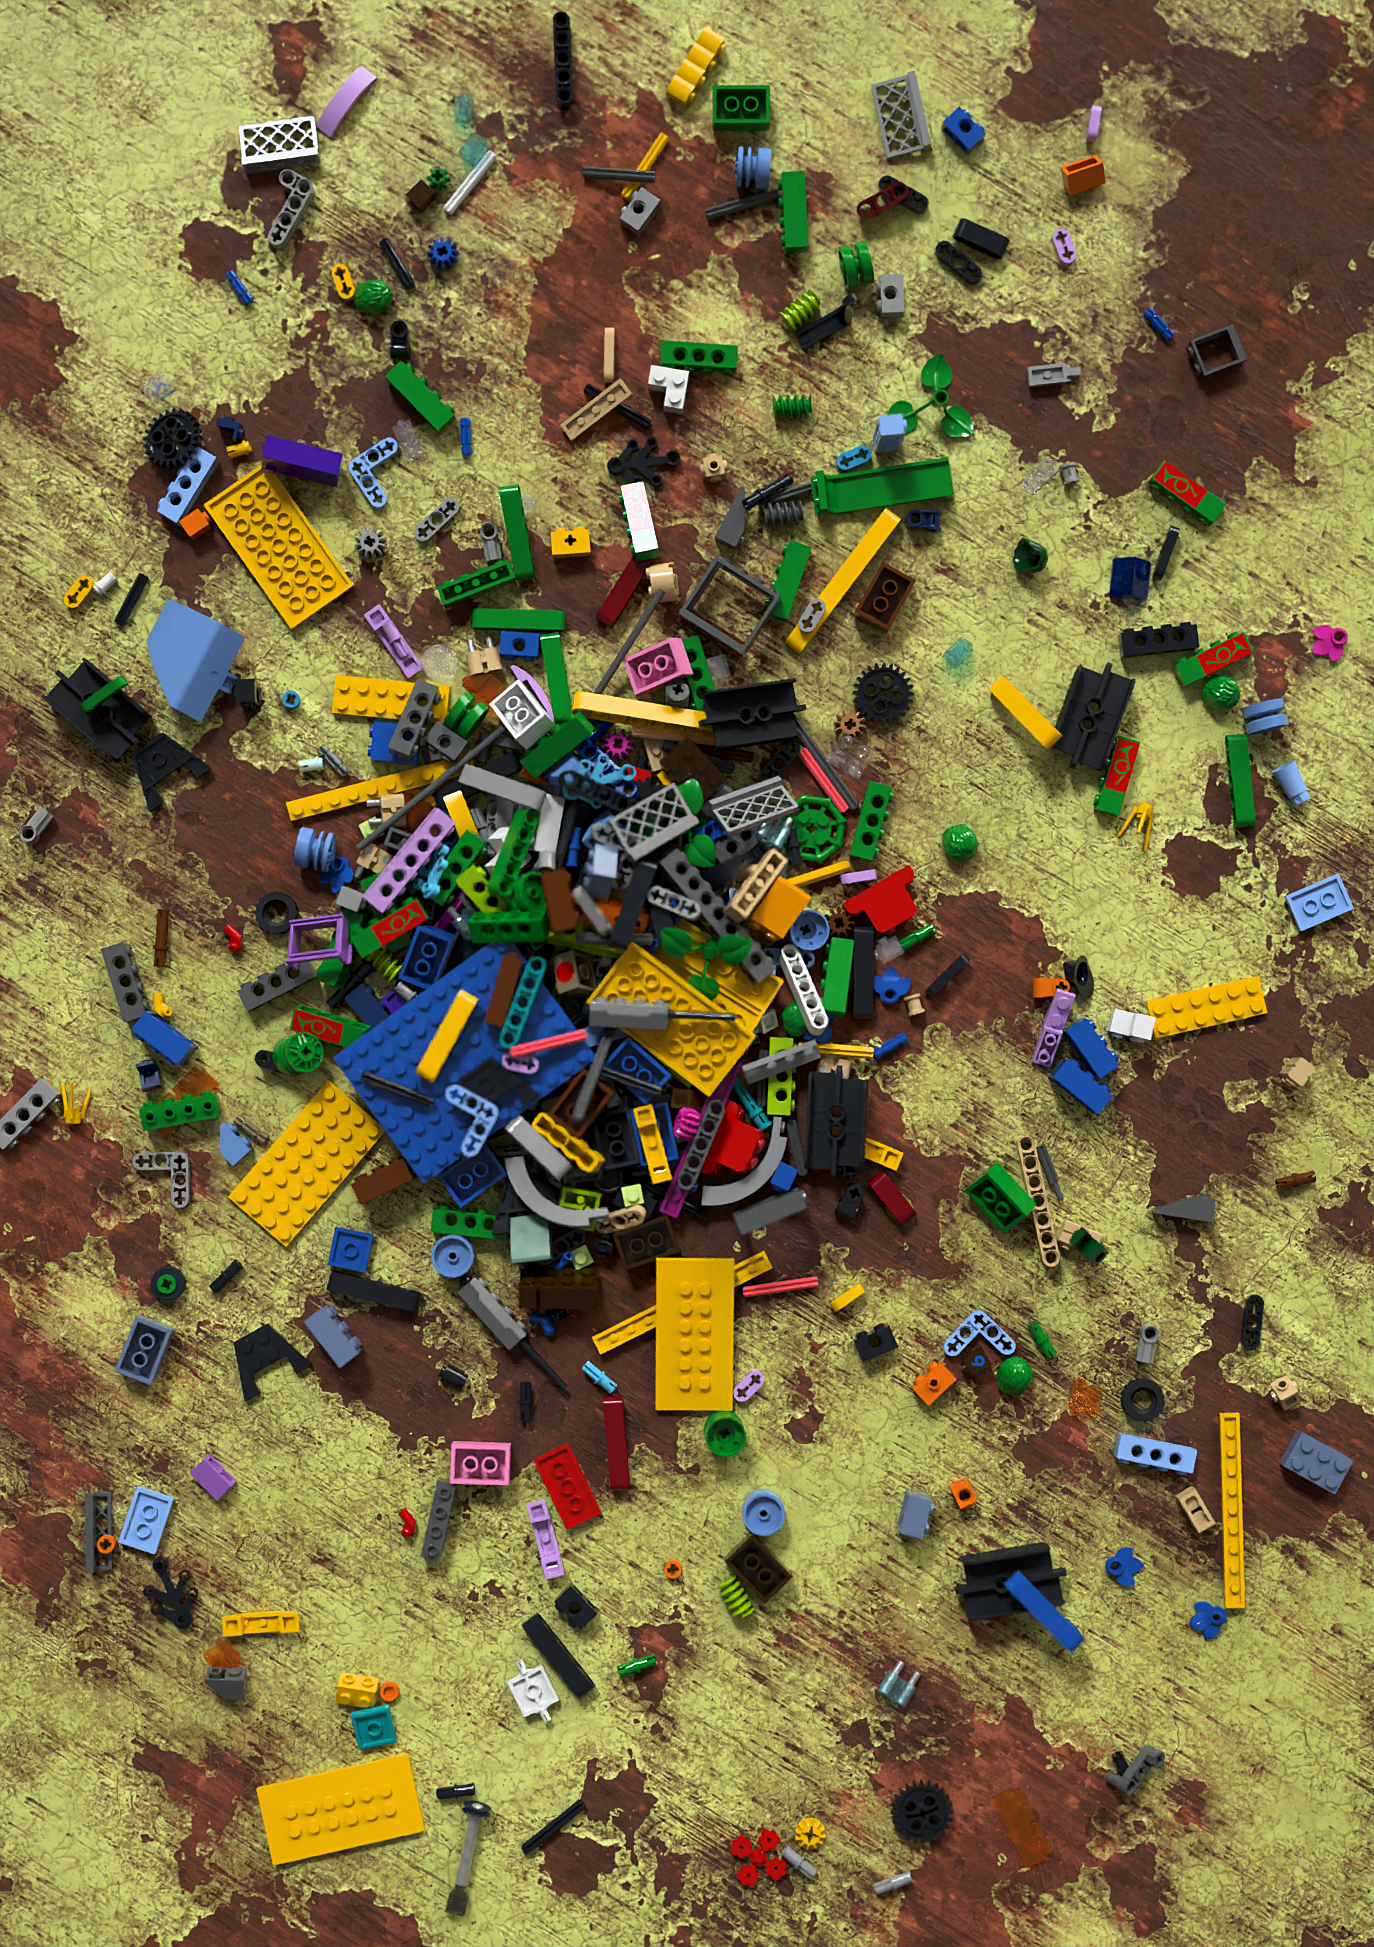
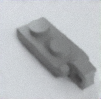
M1066 363L1027 367L1029 388L1066 384L1072 381L1071 378H1077L1081 375L1080 367L1070 368V364Z

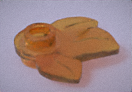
M416 788L408 789L404 794V802L407 804L412 800L413 794L417 796L421 791ZM432 793L406 814V819L410 824H413L418 817L425 819L433 810L430 804L434 803L436 798Z
M1084 1377L1076 1379L1071 1386L1072 1395L1068 1400L1069 1408L1073 1412H1085L1088 1415L1100 1411L1101 1408L1096 1401L1101 1397L1102 1388L1098 1385L1087 1386ZM1077 1399L1081 1401L1080 1406H1077L1076 1404Z
M217 1638L216 1647L207 1649L203 1653L204 1659L212 1665L211 1668L238 1667L241 1663L240 1653L233 1650L231 1642L224 1638ZM228 1657L233 1658V1663L228 1660Z

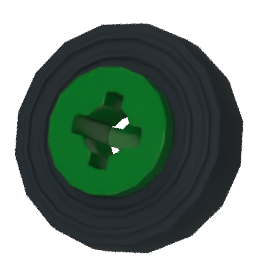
M171 1266L161 1267L155 1271L150 1282L153 1294L164 1301L175 1300L181 1296L186 1284L182 1272Z

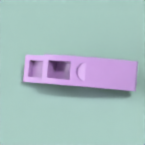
M1056 989L1040 1031L1032 1062L1047 1067L1051 1066L1073 1005L1075 994Z

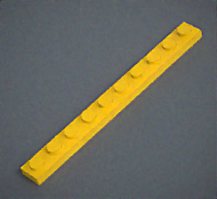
M473 759L469 763H467L468 765L475 767ZM443 760L286 802L290 820L293 822L364 803L366 800L379 799V795L397 794L430 785L452 767L454 763L448 764ZM463 768L448 780L460 777Z
M764 1250L734 1265V1287L773 1268ZM656 1305L592 1336L600 1355L655 1328Z
M1219 1413L1224 1607L1245 1608L1240 1413Z

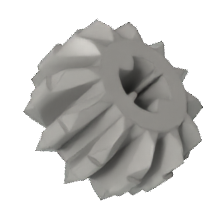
M365 527L366 533L358 532L361 538L355 537L354 540L358 544L354 546L355 549H360L358 552L360 556L365 554V559L368 560L371 554L375 560L376 553L380 556L383 555L380 549L385 550L387 548L386 545L382 544L387 539L382 537V531L377 532L376 527H373L371 532L368 527ZM369 540H372L373 542H375V543H372V544H373L372 547H369V545H368V544H369V542H368Z

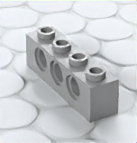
M41 1078L0 1119V1148L2 1150L13 1149L19 1143L17 1139L22 1134L24 1136L28 1134L33 1128L31 1125L35 1121L39 1122L46 1115L45 1111L49 1107L53 1108L60 1101L58 1098L62 1094L46 1078ZM38 1096L43 1099V1104L40 1107L35 1103ZM24 1110H27L30 1115L26 1121L22 1118ZM10 1124L16 1127L14 1134H10L8 1131Z

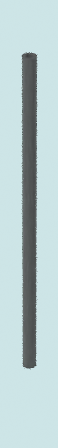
M659 588L593 692L594 694L601 695L662 600L666 593Z
M505 724L501 725L356 845L360 851L365 849L388 830L390 826L394 825L463 768L465 764L469 763L508 730Z

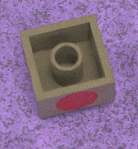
M571 950L552 957V967L555 972L556 988L559 994L576 999H582L593 994L597 988L592 956Z

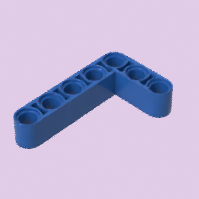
M586 718L596 729L572 750L582 760H588L591 764L590 768L594 770L598 762V755L603 753L594 743L614 723ZM590 752H595L594 756L587 757ZM605 756L600 757L601 763H605L607 761V758ZM609 759L608 767L602 770L599 777L620 771V768ZM621 778L618 782L612 781L607 783L612 789L626 795L628 790H634L632 794L626 796L638 801L640 793L632 780Z
M1017 1570L1004 1583L1012 1594L1070 1653L1085 1640L1078 1628L1068 1618L1066 1619L1021 1572Z

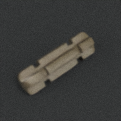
M238 1115L234 1119L235 1125L241 1126L243 1131L251 1137L257 1138L256 1140L259 1143L263 1144L268 1139L266 1133L260 1132L258 1127L250 1121H246V1118L242 1115Z

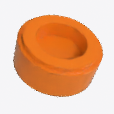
M394 1681L385 1682L380 1689L381 1698L387 1702L396 1700L400 1693V1688Z

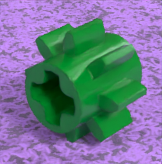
M439 166L435 170L430 169L431 176H426L427 181L431 182L429 184L430 188L435 187L438 192L442 188L448 189L446 183L450 182L451 179L449 176H446L448 174L447 169L442 171Z

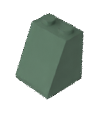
M535 1212L533 1215L516 1213L515 1217H510L512 1263L520 1264L555 1260L552 1230H550L549 1221L543 1219Z

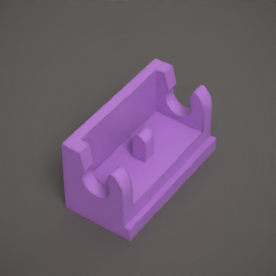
M211 1454L205 1457L190 1472L216 1500L237 1481Z

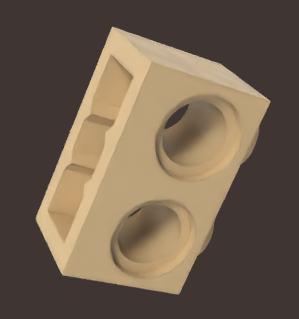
M1190 1486L1175 1495L1192 1526L1198 1533L1215 1524L1195 1488Z

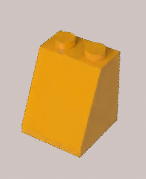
M778 876L773 880L744 921L749 923V927L753 930L764 933V936L771 941L783 939L811 896L781 876Z

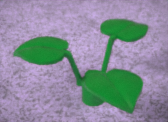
M939 353L930 358L921 370L922 383L927 387L933 386V390L936 391L930 397V401L913 411V407L909 402L900 400L889 408L887 415L902 414L903 420H906L907 423L906 432H909L918 424L915 414L930 405L935 408L943 407V413L946 415L941 419L943 432L953 438L971 436L973 434V424L967 411L961 406L953 405L947 412L948 404L946 403L949 396L942 389L951 383L952 371L942 353Z
M691 779L679 785L677 789L690 812L694 815L703 806V794L697 780ZM674 793L672 794V802H674L675 799ZM646 818V819H645V822H646V823H649V824H652V825L655 824V820H654V819H651V818ZM636 823L630 832L638 834L641 824ZM644 825L641 836L651 837L653 828ZM694 826L682 832L683 834H688V841L690 842L683 847V852L688 858L687 861L699 867L714 866L716 864L715 845L712 839L707 835L699 834L692 840L691 834Z
M675 928L661 929L662 947L670 957L683 958L687 952L692 953L702 948V955L707 959L702 976L693 974L687 983L711 1001L719 993V984L714 978L705 977L710 960L718 954L719 956L722 955L723 961L728 965L740 964L748 956L752 945L751 939L728 934L722 936L718 942L716 939L711 938L705 944L701 943L699 946L692 948L694 940L687 932Z

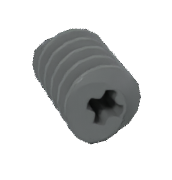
M791 501L789 507L786 502H783L782 508H780L779 503H775L774 508L771 503H768L766 509L763 505L766 528L769 527L770 522H772L774 527H776L777 522H780L781 527H784L785 521L788 522L789 526L792 525L793 520L796 525H799L801 519L803 521L801 501H798L797 506Z
M679 680L668 683L664 705L687 709L690 693L687 684Z

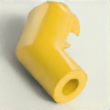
M153 993L154 1012L162 1018H169L172 1015V1009L163 1003V993Z

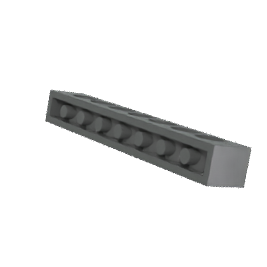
M675 849L657 864V869L680 896L699 904L701 908L699 920L717 942L722 936L728 935L726 927H730L733 930V935L751 939L749 931L744 926H741L723 912L726 908L723 899L714 894L712 886L700 877L699 870L695 866H691L684 852ZM676 867L682 868L684 875H679ZM689 882H693L696 885V890L689 888ZM701 897L707 898L709 905H704L701 902ZM693 906L691 910L696 913L695 906ZM713 913H719L721 920H716ZM752 940L748 956L737 966L755 986L776 968L774 967L773 960L769 956H765L761 951L762 947L760 944ZM751 957H755L757 959L758 965H753L751 963Z

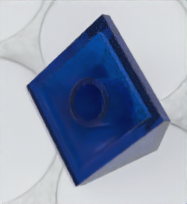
M1138 557L1113 558L1109 596L1146 601L1151 562Z

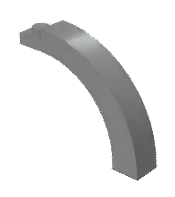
M773 1116L770 1143L759 1165L750 1174L736 1182L719 1186L703 1185L701 1205H723L738 1201L752 1194L766 1183L776 1170L786 1146L787 1137L780 1136V1133H784L785 1121H781L782 1117Z
M524 1156L504 1158L506 1170L515 1191L525 1204L543 1219L563 1227L588 1229L591 1228L592 1220H594V1223L605 1222V1219L610 1218L608 1208L571 1210L551 1203L534 1187Z

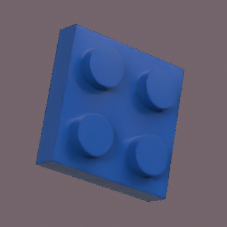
M336 1226L327 1265L366 1272L374 1234Z

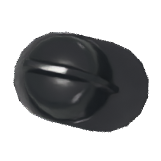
M1081 955L1077 960L1063 963L1065 980L1070 985L1077 987L1082 998L1089 999L1093 994L1094 979L1087 958Z

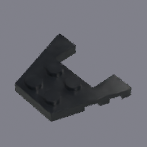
M163 732L131 754L150 812L165 803L154 786L181 766L187 764L197 779L212 770L209 765Z
M492 1056L459 1078L461 1087L490 1103L514 1088L524 1104L540 1095L537 1090ZM469 1098L467 1106L470 1109H475L478 1105L477 1100ZM482 1103L481 1108L477 1111V1113L480 1114V1111L483 1109V1106L485 1105L484 1103ZM469 1113L473 1125L477 1116ZM481 1124L475 1127L477 1135L481 1136L486 1131L485 1127Z
M545 1172L529 1174L536 1190L545 1199L559 1206ZM509 1176L505 1178L492 1229V1236L510 1234L508 1214L534 1212L517 1194ZM550 1222V1230L568 1229V1227Z
M269 1323L234 1342L245 1402L262 1393L253 1374L287 1356L295 1373L312 1365L309 1359H306L297 1348H294Z

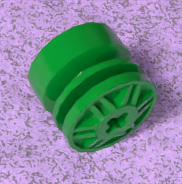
M306 1032L284 1037L276 1043L273 1049V1061L277 1069L284 1075L296 1076L314 1071L321 1064L324 1054L323 1047L319 1039L313 1034Z
M716 1411L707 1418L704 1424V1436L709 1449L714 1454L721 1457H730L743 1449L746 1442V1431L741 1418L732 1411ZM724 1428H727L728 1432H725L724 1435H722L721 1431L724 1430Z

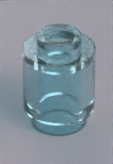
M460 94L455 97L453 117H455L454 121L456 123H470L474 100L470 95Z

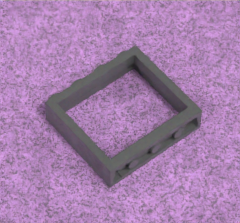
M716 556L678 614L682 619L744 658L782 599L779 595L780 593L775 588L770 587L768 589L759 578L749 577L746 570L741 567L735 568L731 565L732 562L729 559ZM719 568L772 600L744 645H741L691 613Z
M795 1186L788 1191L785 1190L783 1193L780 1192L735 1211L733 1216L741 1235L807 1208L805 1203H808V1199L802 1188L799 1189Z

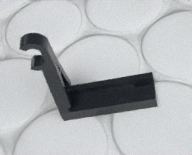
M855 293L845 297L842 300V304L836 310L795 332L796 338L799 337L798 341L801 346L803 345L804 351L852 324V307L856 305L855 301L858 300Z
M763 844L746 854L727 859L701 871L700 877L714 888L737 877L753 859L769 850L766 844Z

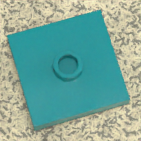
M389 1704L351 1712L359 1750L397 1742Z

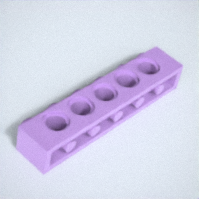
M434 808L371 884L362 898L381 913L383 911L387 912L393 905L392 900L396 895L399 897L406 889L404 885L408 881L411 882L417 876V869L420 866H425L429 861L430 857L428 856L431 852H436L442 845L440 841L444 836L448 837L453 832L455 822L439 808ZM433 826L438 828V834L435 837L430 834V829ZM420 841L426 843V849L422 852L418 849ZM408 856L414 858V864L410 867L405 862ZM396 871L402 873V878L398 882L393 878ZM384 886H388L390 893L384 897L381 894V889Z

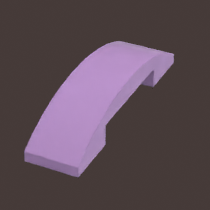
M362 66L358 68L329 102L318 120L316 128L332 138L343 124L342 120L363 92L366 94L377 78Z
M380 604L364 614L408 678L424 668L403 637L402 639L410 652L404 658H400L393 644L389 643L390 640L382 625L391 620Z
M512 665L510 668L516 678L523 684L527 682L530 684L547 711L546 713L554 722L552 708L540 685L527 672Z
M545 1499L526 1504L546 1580L565 1575L554 1527Z

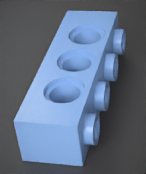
M902 414L878 417L873 434L875 453L898 451L907 431L906 420H903Z
M200 447L195 448L197 454H191L192 460L188 459L186 465H182L179 468L177 479L175 482L170 483L166 497L162 498L157 506V512L178 526H181L179 521L187 516L219 463L215 456ZM196 465H200V471L197 473H193V467ZM190 481L191 486L188 489H183L184 482ZM177 497L181 498L180 504L174 506L173 500Z
M1118 1433L1114 1456L1119 1458V1462L1130 1464V1461L1138 1462V1466L1149 1468V1465H1154L1158 1470L1168 1471V1469H1173L1175 1473L1187 1475V1472L1193 1473L1197 1450L1192 1447ZM1135 1446H1139L1140 1453L1136 1456L1132 1455V1449ZM1154 1450L1159 1451L1157 1459H1151V1453ZM1177 1454V1462L1170 1463V1456Z

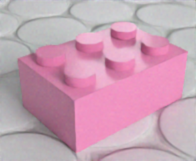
M681 638L666 639L623 659L635 695L653 693L666 687L671 681H680L693 675Z
M453 1441L451 1444L450 1483L509 1485L511 1443Z

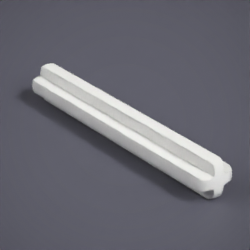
M488 151L446 203L444 210L448 214L452 215L494 163L497 157L492 151Z

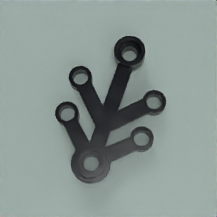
M649 437L646 440L645 446L634 460L626 461L629 455L639 448L638 442L635 439H631L619 457H612L608 461L607 470L613 476L622 475L633 484L636 480L643 481L641 477H635L627 470L635 468L647 477L654 487H659L662 484V477L654 474L647 466L668 464L671 467L679 465L681 456L678 451L670 450L666 456L645 458L651 450L657 447V439ZM650 440L655 441V445L650 446L648 442ZM630 443L637 445L634 449L629 447ZM670 457H676V462H671L669 460ZM619 464L620 468L618 470H615L613 468V465ZM659 478L660 482L656 484L653 482V479Z
M159 1556L153 1561L152 1568L155 1572L159 1573L167 1593L156 1589L153 1585H147L143 1589V1594L145 1597L150 1598L153 1596L172 1604L175 1611L163 1607L159 1602L154 1603L151 1606V1613L171 1618L176 1627L185 1629L192 1623L193 1617L190 1610L194 1600L199 1595V1590L196 1587L189 1588L186 1592L187 1600L182 1607L180 1598L187 1581L191 1578V1572L188 1569H184L179 1573V1582L175 1589L167 1572L169 1561L166 1557ZM158 1562H161L163 1564L162 1569H159L157 1567ZM182 1573H187L188 1578L184 1579ZM151 1588L153 1593L148 1594L146 1589ZM191 1590L195 1591V1597L190 1596L189 1592ZM154 1606H159L160 1612H156ZM184 1616L186 1621L181 1622L179 1617Z

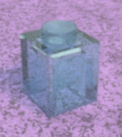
M472 133L460 148V157L475 168L489 151L487 140L480 135L477 137Z
M960 637L943 654V657L957 669L973 653V645L966 638L963 640Z

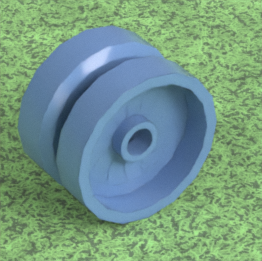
M1283 698L1256 703L1241 709L1243 719L1250 720L1256 718V720L1245 725L1247 735L1268 733L1289 725L1287 715H1274V713H1278L1285 708Z
M448 1234L435 1243L431 1253V1260L438 1273L445 1277L454 1278L462 1276L471 1268L475 1261L476 1253L474 1245L469 1238L463 1235ZM452 1252L456 1253V1258L451 1259L449 1254Z
M757 1489L751 1492L745 1498L742 1505L743 1521L752 1533L760 1536H767L777 1532L785 1519V1509L781 1498L775 1492L768 1489ZM762 1510H766V1511H767V1512L764 1513V1515H761V1514H760V1512H761Z

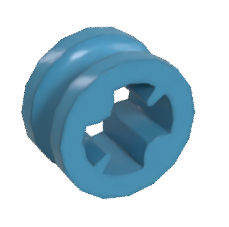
M287 691L283 695L282 701L286 707L295 709L300 705L301 698L296 692ZM289 695H291L292 697H294V695L296 696L294 704H291L290 702L289 704L287 703V701L289 700Z

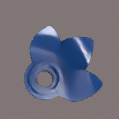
M335 857L329 871L322 873L320 883H330L333 893L340 892L342 886H345V882L350 883L353 879L354 873L353 869L349 867V861L345 857Z
M893 966L884 972L883 977L873 976L874 990L880 994L881 1000L888 1005L896 1003L899 996L906 994L910 988L911 979L909 977L899 979L898 972ZM888 991L893 993V997L891 999H888L886 997V993Z
M1130 1547L1119 1549L1116 1555L1108 1558L1105 1563L1106 1571L1110 1575L1115 1576L1117 1582L1124 1586H1134L1135 1582L1132 1574H1135L1144 1567V1564L1139 1559L1132 1557L1133 1549ZM1113 1563L1118 1564V1567L1116 1569L1111 1568V1565Z
M1207 1601L1194 1603L1197 1613L1190 1619L1189 1626L1195 1630H1203L1205 1639L1214 1638L1219 1634L1220 1626L1226 1621L1227 1614L1225 1610L1218 1606L1213 1607ZM1218 1614L1220 1619H1214L1213 1615Z

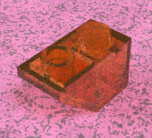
M492 674L469 676L462 679V682L465 684L463 688L471 694L473 692L479 695L478 699L486 705L490 704L507 689L506 685Z
M673 1088L671 1108L682 1109L685 1107L701 1111L707 1095L702 1091Z

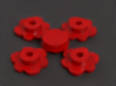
M763 1829L761 1836L758 1838L761 1848H756L753 1851L750 1847L751 1841L746 1840L743 1835H739L737 1839L731 1841V1854L738 1855L739 1858L750 1855V1861L752 1862L748 1866L742 1865L741 1870L737 1872V1878L741 1880L742 1885L754 1886L756 1879L759 1878L756 1866H762L763 1864L767 1868L766 1874L771 1875L774 1880H778L786 1874L785 1868L787 1863L785 1860H780L778 1857H774L773 1860H767L765 1851L769 1849L775 1850L776 1845L781 1842L775 1830Z

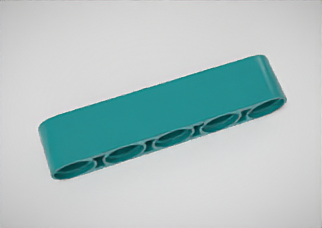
M533 957L527 964L500 1035V1043L506 1048L515 1047L524 1030L547 969V962L542 957ZM536 960L542 962L543 966L540 971L533 969L532 965ZM529 978L535 981V987L531 990L526 987V981ZM521 997L528 999L529 1003L525 1008L519 1005ZM514 1015L521 1017L522 1021L519 1026L512 1024V1017ZM508 1033L512 1034L515 1038L511 1045L505 1042V1036Z

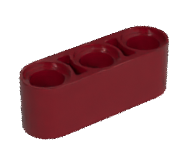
M895 183L861 201L857 205V214L863 219H869L907 199L909 188L904 183ZM904 187L905 194L902 197H897L895 195L896 188ZM882 195L888 198V203L885 206L878 204V199ZM865 204H868L871 208L868 215L861 213V208Z
M883 1170L867 1182L902 1226L917 1214Z

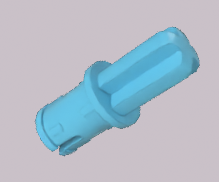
M586 1362L583 1365L582 1371L594 1380V1384L597 1383L609 1394L612 1393L617 1384L608 1378L604 1371L601 1372L590 1362Z

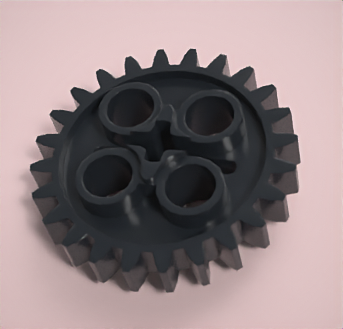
M173 408L171 413L166 409L165 415L160 412V418L154 417L155 423L148 424L151 429L145 430L148 436L143 438L147 442L143 447L147 449L145 454L158 467L173 469L175 465L177 468H180L181 462L186 465V459L192 460L191 454H197L195 448L201 447L197 442L203 439L199 435L203 431L199 428L201 424L197 421V418L188 411L185 412L181 408L178 411ZM164 428L182 446V449H180L174 443V441L163 431Z
M883 662L881 668H879L877 663H875L874 669L868 666V673L862 670L861 675L863 678L857 677L856 680L859 684L853 685L857 689V691L852 692V695L857 696L853 703H859L855 709L863 710L860 716L868 715L866 721L870 720L871 717L874 718V724H876L877 720H880L881 725L884 724L885 720L891 724L892 718L898 722V715L904 717L905 712L903 710L909 711L910 707L907 704L913 703V700L909 699V697L914 696V693L909 692V690L914 686L907 684L911 678L905 679L906 672L904 671L900 674V667L894 670L892 663L889 668H886L885 662ZM885 676L890 677L892 684L884 685L882 678ZM898 685V688L886 694V698L881 696L871 703L868 702L869 699L878 696L881 692L880 690L885 692L891 687ZM866 686H873L875 693L872 695L867 694L865 691ZM898 693L901 696V701L894 702L891 699V695ZM877 702L883 703L884 710L877 711L874 704Z
M920 1779L919 1784L912 1780V1786L905 1783L906 1790L899 1788L901 1795L894 1794L897 1802H891L895 1809H891L890 1812L892 1815H896L891 1819L892 1822H897L894 1825L896 1830L901 1828L900 1836L906 1834L907 1841L913 1837L914 1844L920 1839L922 1845H924L925 1839H928L930 1844L932 1843V1837L939 1840V1833L945 1836L943 1829H950L947 1822H953V1818L949 1815L954 1814V1811L949 1808L953 1804L952 1801H947L950 1796L949 1794H944V1788L942 1787L938 1790V1783L931 1786L930 1780L924 1784L922 1779ZM932 1796L934 1799L931 1803H925V1797ZM913 1801L915 1806L909 1809L905 1807V1804ZM922 1808L924 1809L923 1815L920 1814V1809ZM932 1815L939 1816L936 1822L929 1821ZM914 1820L920 1821V1825L918 1827H912L910 1826L911 1822Z

